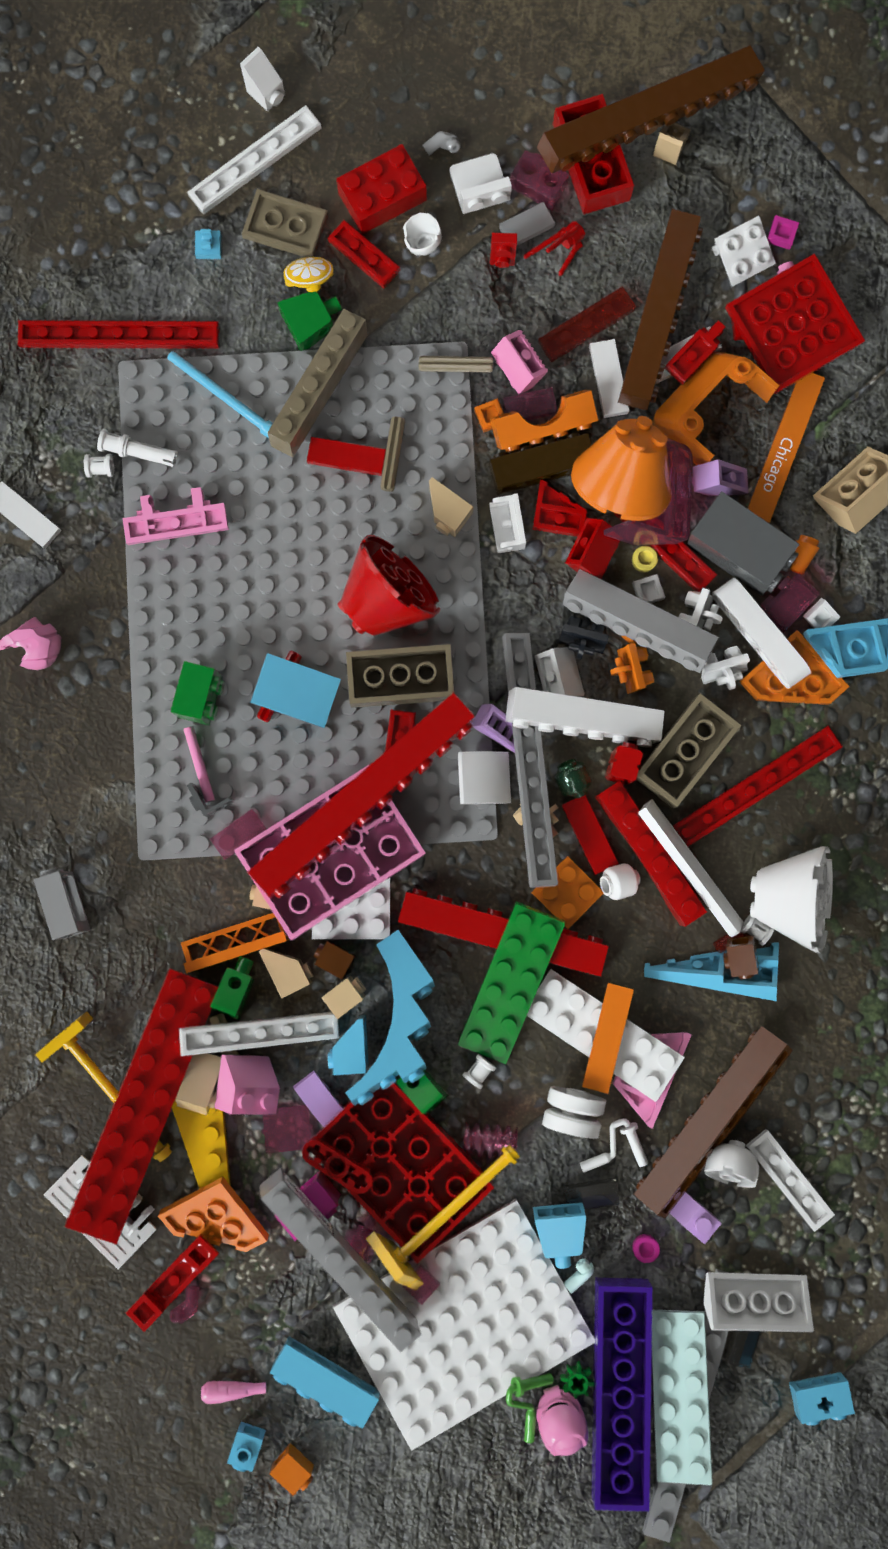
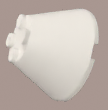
M821 846L763 867L757 871V876H753L751 880V892H755V902L751 903L750 909L751 917L757 918L760 922L817 953H821L826 944L828 931H825V918L830 919L832 907L833 867L832 859L826 858V853H830V848L827 846Z

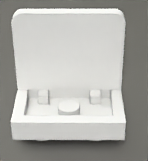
M485 155L454 164L450 167V175L463 214L510 201L512 185L509 176L504 178L497 155Z

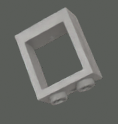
M51 868L40 872L41 877L33 880L52 940L67 939L91 931L73 872L64 871L63 868L57 870L56 868Z

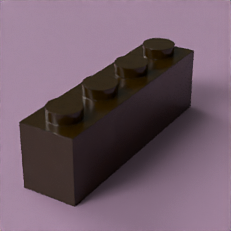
M577 432L568 435L564 440L556 441V439H550L543 442L541 446L532 448L531 445L519 448L518 452L515 453L501 452L494 455L490 459L489 468L497 495L540 484V480L548 482L571 476L575 460L591 446L588 433L581 435V433Z

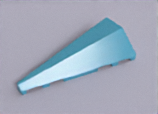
M774 942L771 943L770 947L756 949L759 972L752 978L740 979L739 977L731 976L730 968L726 969L723 953H727V950L694 955L690 957V960L675 962V959H669L666 964L650 966V963H645L644 977L776 1001L779 943Z

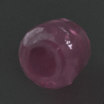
M358 1225L357 1230L348 1229L344 1238L363 1260L370 1264L375 1251L366 1238L373 1230Z

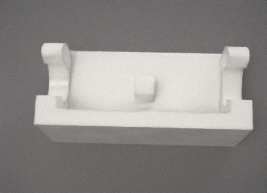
M518 493L492 499L493 502L489 503L497 553L525 549L526 539Z

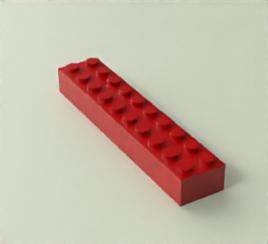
M453 692L247 871V873L268 897L273 899L276 896L280 899L291 889L289 884L294 879L302 880L312 871L309 867L316 860L321 863L332 853L330 848L338 842L339 845H342L352 836L350 830L356 825L360 828L372 818L371 812L378 807L382 810L392 801V794L397 789L400 793L412 783V776L418 772L422 775L432 766V759L436 755L440 758L452 748V741L454 739L462 740L469 734L473 728L472 722L475 716Z
M172 968L168 969L67 1216L66 1228L117 1245L193 1056H181L179 1028L205 1025L211 1011L210 1006L219 986Z

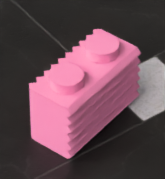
M521 330L503 337L491 352L496 359L497 365L504 371L510 380L511 386L516 389L518 394L532 389L548 372V369L542 364V360L536 355L537 352L533 351L534 348L528 343V339L525 338Z

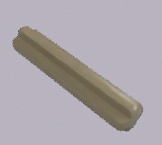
M420 356L419 370L431 372H492L493 358Z
M395 416L391 418L381 479V490L393 492L395 488L405 420L402 417Z

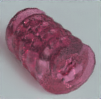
M465 1122L463 1149H466L468 1157H471L474 1149L477 1151L478 1158L482 1157L484 1150H487L488 1157L491 1159L495 1151L498 1152L500 1157L504 1154L501 1149L509 1144L515 1150L517 1149L518 1128L516 1127L515 1132L512 1133L511 1126L507 1125L502 1133L500 1125L496 1124L493 1132H491L490 1125L485 1124L483 1131H481L479 1123H475L473 1129L470 1130L468 1122Z

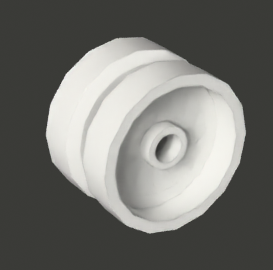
M550 1086L547 1101L557 1108L545 1110L542 1125L561 1133L598 1139L601 1123L590 1116L603 1115L606 1100L585 1091Z

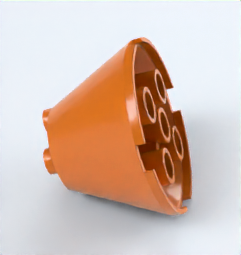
M639 416L637 419L618 421L614 427L575 460L571 472L573 486L578 494L595 509L603 513L609 510L621 514L620 519L642 521L656 518L668 508L672 498L666 444L668 438L656 426L652 425L653 422L650 418Z

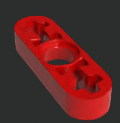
M312 1138L305 1143L302 1149V1156L308 1164L354 1193L363 1194L371 1188L373 1176L369 1169L319 1138ZM315 1145H318L320 1147L319 1152L326 1156L327 1151L332 1153L328 1157L325 1166L320 1164L323 1158L319 1155H316L314 1158L309 1156L311 1152L308 1149L309 1146L314 1148ZM335 1158L342 1159L345 1163V1170L341 1173H335L330 1168V1162ZM350 1165L354 1167L352 1170L354 1175L359 1177L361 1174H364L366 1176V1185L356 1186V1179L350 1175L348 1180L344 1179Z

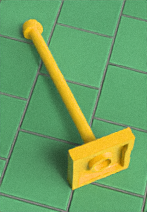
M86 1011L35 1055L41 1062H44L61 1047L65 1050L69 1049L114 1103L118 1090L76 1042L79 1040L76 1035L93 1020L92 1016ZM158 1140L154 1150L155 1154L152 1157L162 1162L172 1153L171 1146L168 1143L163 1145Z
M510 1144L501 1149L504 1153L402 1248L398 1247L394 1241L376 1232H372L366 1238L397 1283L408 1286L415 1291L424 1284L408 1262V1256L510 1162L514 1165L518 1162L517 1160L520 1158V1155Z

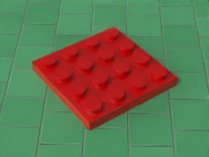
M815 253L725 306L726 311L760 369L779 385L775 394L865 342Z

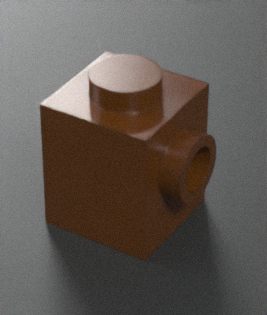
M754 936L727 939V953H723L725 968H730L731 976L748 979L758 974L759 962Z

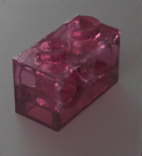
M525 150L511 173V188L539 204L544 202L546 207L552 211L567 187L569 174L566 171L562 172V170L551 173L542 156ZM530 170L533 171L534 174L528 175L525 173V171ZM552 182L556 184V186L550 187L546 185V183Z

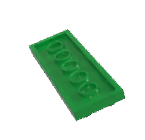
M516 901L458 1040V1046L503 1064L507 1063L565 926L564 920Z

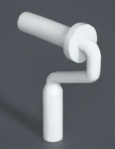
M625 1118L612 1122L610 1125V1153H602L580 1162L583 1173L607 1164L615 1158V1128L622 1126L620 1128L621 1134H626L638 1166L643 1167L647 1165L648 1160L636 1133L638 1129L637 1123H630Z

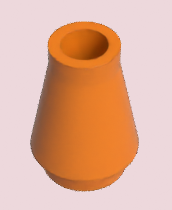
M800 535L799 539L795 540L799 543L795 550L799 555L789 570L804 575L820 548L818 547L819 541L817 539Z

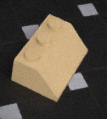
M867 447L813 495L814 500L839 526L856 534L888 505V455Z

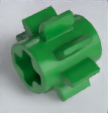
M580 1361L574 1366L566 1364V1374H560L561 1381L567 1382L563 1386L564 1393L571 1391L574 1399H577L578 1395L581 1394L588 1396V1386H594L593 1379L587 1378L591 1374V1369L589 1367L583 1369ZM574 1377H577V1379H581L582 1381L578 1383L577 1381H573L572 1379Z

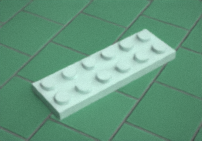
M652 1309V1365L657 1482L712 1485L705 1311Z

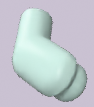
M582 1258L576 1263L577 1271L563 1282L571 1294L582 1286L594 1273L593 1263H589L586 1258Z

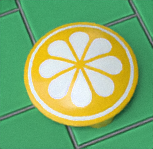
M304 257L288 264L284 269L283 275L287 286L306 288L308 292H316L321 289V284L329 280L334 273L333 266L328 260L320 257Z

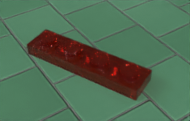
M622 286L540 337L538 343L552 363L634 312L636 305Z

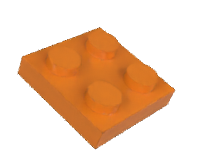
M566 856L556 867L558 885L536 887L531 893L555 917L564 920L565 927L569 929L604 893Z

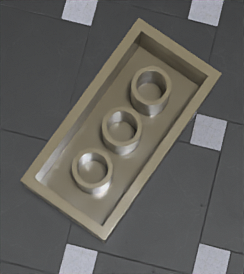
M450 644L346 652L351 708L444 701L454 692Z
M700 693L692 700L662 738V741L658 743L640 766L636 780L672 809L678 807L742 725Z

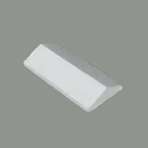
M706 1273L704 1307L711 1330L814 1331L807 1275Z

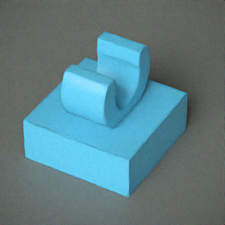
M211 229L195 231L196 259H221V232L212 231Z

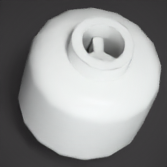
M625 863L608 867L600 878L602 892L613 900L633 896L637 893L640 884L638 871Z

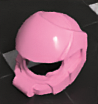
M33 617L0 640V650L21 646L26 650V654L23 656L20 666L32 670H41L51 666L58 657L61 649V636L57 634V630L51 624L42 625L36 617Z
M559 1385L543 1389L544 1395L540 1398L536 1407V1417L542 1441L553 1456L575 1454L582 1447L587 1446L588 1428L578 1399H574L571 1392L564 1393V1390L560 1389ZM557 1402L567 1403V1405H566V1404H563V1405H555V1406H553L552 1408H550L549 1410H547V1409H548L552 1404H554V1403H557Z

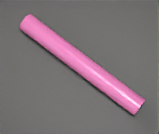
M194 726L184 728L186 740L205 803L215 800Z

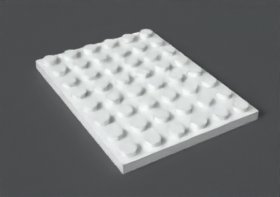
M517 1199L512 1200L440 1242L418 1264L413 1259L408 1261L424 1283L416 1291L408 1286L397 1283L390 1273L380 1277L417 1318L422 1334L401 1353L350 1296L333 1306L411 1451L504 1397L508 1387L511 1385L512 1378L520 1377L521 1380L539 1376L595 1343L591 1330L565 1287L551 1259L544 1257L540 1240Z

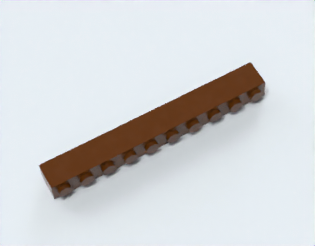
M749 45L543 133L537 149L551 173L562 170V172L567 171L580 161H590L596 154L601 152L608 153L617 145L622 143L629 144L642 134L650 135L663 125L671 126L679 118L684 116L689 118L702 108L710 109L723 99L730 100L739 92L753 90L759 84L758 80L765 72V69L753 48Z

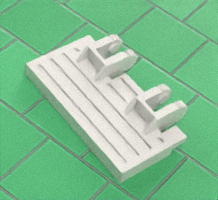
M84 1155L44 1194L66 1218L85 1175L83 1170L90 1163ZM140 1194L136 1196L131 1210L136 1208L143 1197ZM150 1205L135 1222L128 1216L117 1245L86 1234L83 1235L119 1269L157 1230L150 1221L142 1229L139 1227L155 1209Z

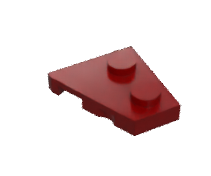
M540 480L532 530L578 537L585 523L587 510L579 504L571 502L569 497L563 493H558L548 486L546 481Z

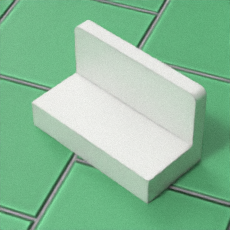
M568 647L552 648L534 655L544 692L576 697L584 696L573 650H569Z

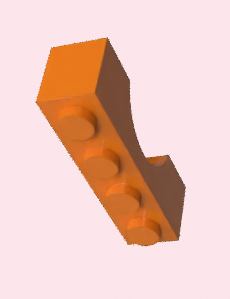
M585 389L561 396V403L557 413L552 419L543 424H530L516 411L491 417L490 421L497 448L505 449V452H512L518 450L520 444L529 442V445H535L544 442L543 437L553 435V438L565 436L568 434L567 430L577 427V431L591 428V423L598 421L592 391Z

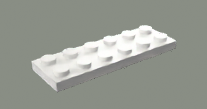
M550 969L536 992L527 1016L590 1057L603 1003ZM627 1019L613 1074L657 1102L685 1057Z

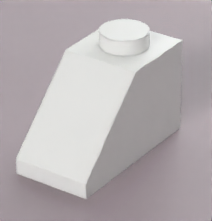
M257 47L240 65L247 92L268 112L273 106L281 103L285 92L281 78L263 51Z

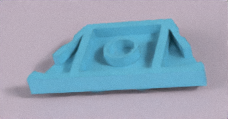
M888 618L808 629L803 633L806 640L837 678L883 672L888 669Z

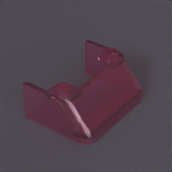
M669 438L666 443L672 498L665 512L649 520H627L605 529V536L632 545L678 544L689 538L693 456L686 445Z

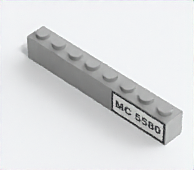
M282 1168L278 1169L259 1185L261 1200L400 1353L422 1335L417 1318Z

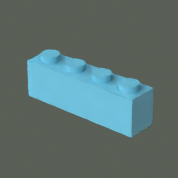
M290 1336L270 1371L277 1382L282 1385H291L296 1388L300 1396L306 1399L311 1397L319 1402L322 1409L329 1413L336 1412L342 1416V1419L347 1424L353 1427L357 1425L363 1429L379 1401L380 1393L377 1388Z

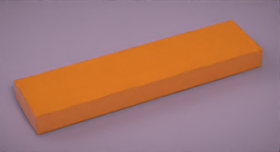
M608 983L582 1087L608 1094L634 992L633 989Z

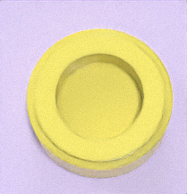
M650 546L637 548L632 556V564L640 572L651 571L658 562V554Z

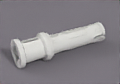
M102 429L98 438V451H111L118 453L123 458L128 455L171 467L176 465L177 451L131 440L129 435L124 434L120 436L112 434L107 429Z

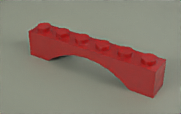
M618 781L595 796L608 818L623 835L647 870L679 925L686 927L707 913L668 852L639 815L640 810L622 783Z

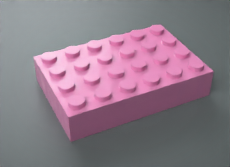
M369 765L235 849L234 852L245 869L249 871ZM392 801L382 810L378 807L371 812L372 818L360 828L356 825L350 830L352 836L342 845H339L338 842L330 848L332 853L321 863L316 860L309 867L312 871L302 880L294 879L289 884L291 889L280 899L276 896L273 899L268 897L254 881L290 940L293 941L426 854Z

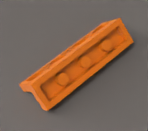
M274 913L181 942L186 963H183L186 973L193 972L289 941V937L278 919L279 933L270 935L262 931L267 920L276 918ZM261 922L259 928L252 926ZM245 927L256 931L253 940L248 943L237 939L241 929ZM236 931L234 937L228 933ZM259 934H262V935L266 936V937L257 939L258 936H259ZM220 935L232 939L228 948L223 951L213 947L217 936ZM211 939L209 944L203 942L205 940ZM235 942L241 944L239 946L232 947ZM199 943L207 947L203 957L195 960L192 959L189 945ZM210 949L216 952L214 954L208 955Z

